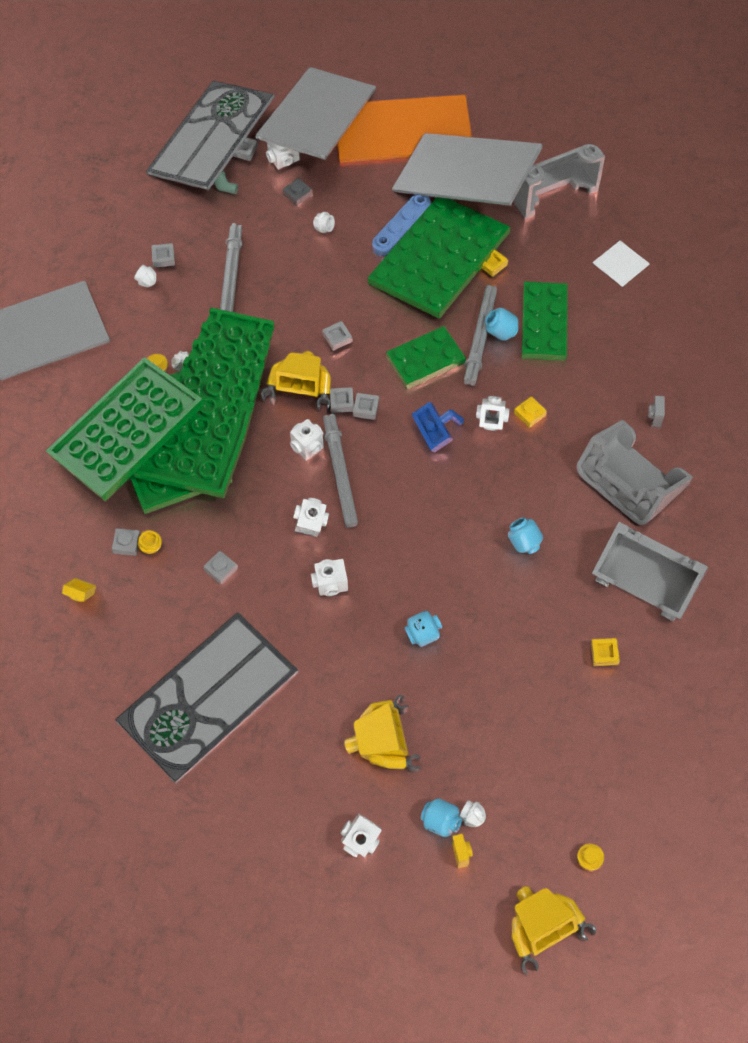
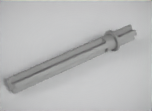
M232 223V226H230L229 237L226 240L227 254L220 305L221 310L233 312L240 248L243 246L241 240L242 226L236 223Z
M487 285L485 287L471 351L468 359L465 361L464 384L474 386L476 384L478 371L483 366L481 361L487 337L485 320L489 312L493 310L497 293L496 286Z
M335 414L324 415L323 422L326 431L324 439L327 441L330 450L345 526L347 528L356 527L358 520L341 445L342 432L338 430Z

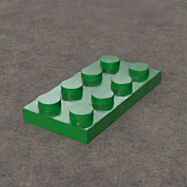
M524 281L522 359L566 361L568 283Z

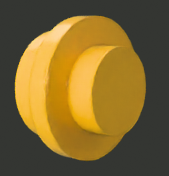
M152 354L147 358L163 371H166L168 362L165 356Z
M151 530L143 532L138 539L139 549L147 554L157 552L162 545L160 535Z
M585 844L579 849L577 860L585 870L595 871L602 866L604 853L595 844Z

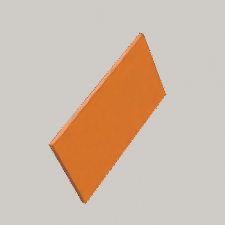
M466 95L367 102L338 142V159L340 163L410 158L424 133L472 137Z

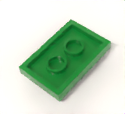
M445 326L386 351V358L406 389H410L456 368L466 361V357Z

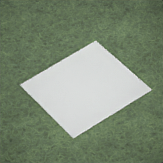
M618 241L592 262L622 287L650 264L621 241Z

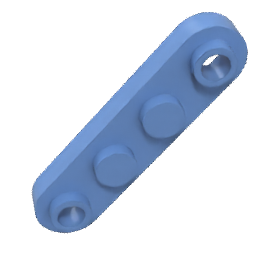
M414 195L375 236L372 241L373 252L378 256H386L431 204L430 198L424 195Z

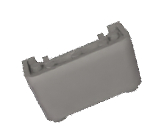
M588 144L533 165L513 202L523 217L527 219L535 215L534 206L539 205L538 195L568 183H571L575 190L579 189V187L587 188L589 194L598 191L605 155L597 146Z
M621 420L591 438L577 463V471L587 483L631 520L639 525H644L650 522L689 485L693 477L684 469L678 467L671 469L665 475L632 448L636 440V433L630 425Z
M618 522L592 574L597 576L595 581L606 587L611 583L663 610L661 615L674 621L675 618H682L703 580L708 566L691 560V558Z

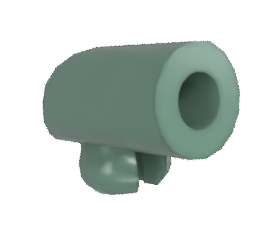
M222 171L214 182L217 190L236 195L238 184L228 182L225 172Z

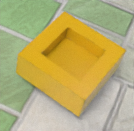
M494 249L491 257L483 263L481 269L494 277L508 265V259Z
M532 396L514 410V414L529 428L545 417L547 410Z
M74 578L64 584L62 594L69 596L74 601L84 602L95 594L96 585Z
M617 638L592 639L593 666L619 665Z
M463 834L452 836V847L457 867H467L469 865V857H473L470 842H465Z

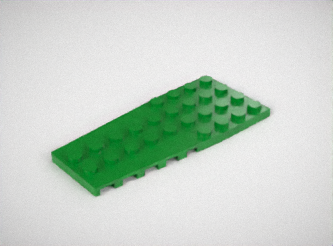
M210 308V314L206 322L203 321L198 338L194 339L192 343V350L189 356H186L183 361V368L180 374H177L175 377L177 381L201 397L205 405L134 473L135 478L225 498L246 440L275 326L272 320Z

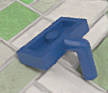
M428 402L412 413L425 441L434 453L453 440L445 423L452 420L457 425H462L464 422V418L454 410H448L440 416L431 402Z

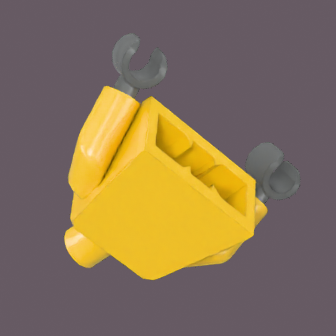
M304 351L302 354L292 352L285 359L272 366L267 381L268 388L263 389L261 396L265 402L266 397L272 395L270 402L274 404L277 400L274 392L275 387L276 390L317 397L321 394V397L317 400V410L319 412L320 405L326 404L328 406L327 412H329L331 403L327 397L330 395L331 376L326 367L320 365L321 358L314 356L312 352Z
M399 695L395 698V702L386 700L371 703L360 716V719L354 722L356 736L347 738L344 741L347 752L351 754L359 751L361 757L370 761L371 764L387 769H405L407 767L411 773L420 771L422 767H414L411 764L413 760L420 761L421 757L415 754L410 756L409 759L405 758L408 755L400 715L407 712L409 705H399V703L405 702V697Z
M525 886L517 892L516 896L520 903L514 907L516 916L512 919V940L518 956L523 959L521 970L524 974L528 975L525 969V964L528 961L534 964L536 971L539 967L537 961L530 957L531 952L536 956L576 931L578 938L586 942L588 938L584 934V928H587L591 935L596 934L595 926L585 923V916L573 899L558 893L553 894L547 888H543L534 894L529 886Z

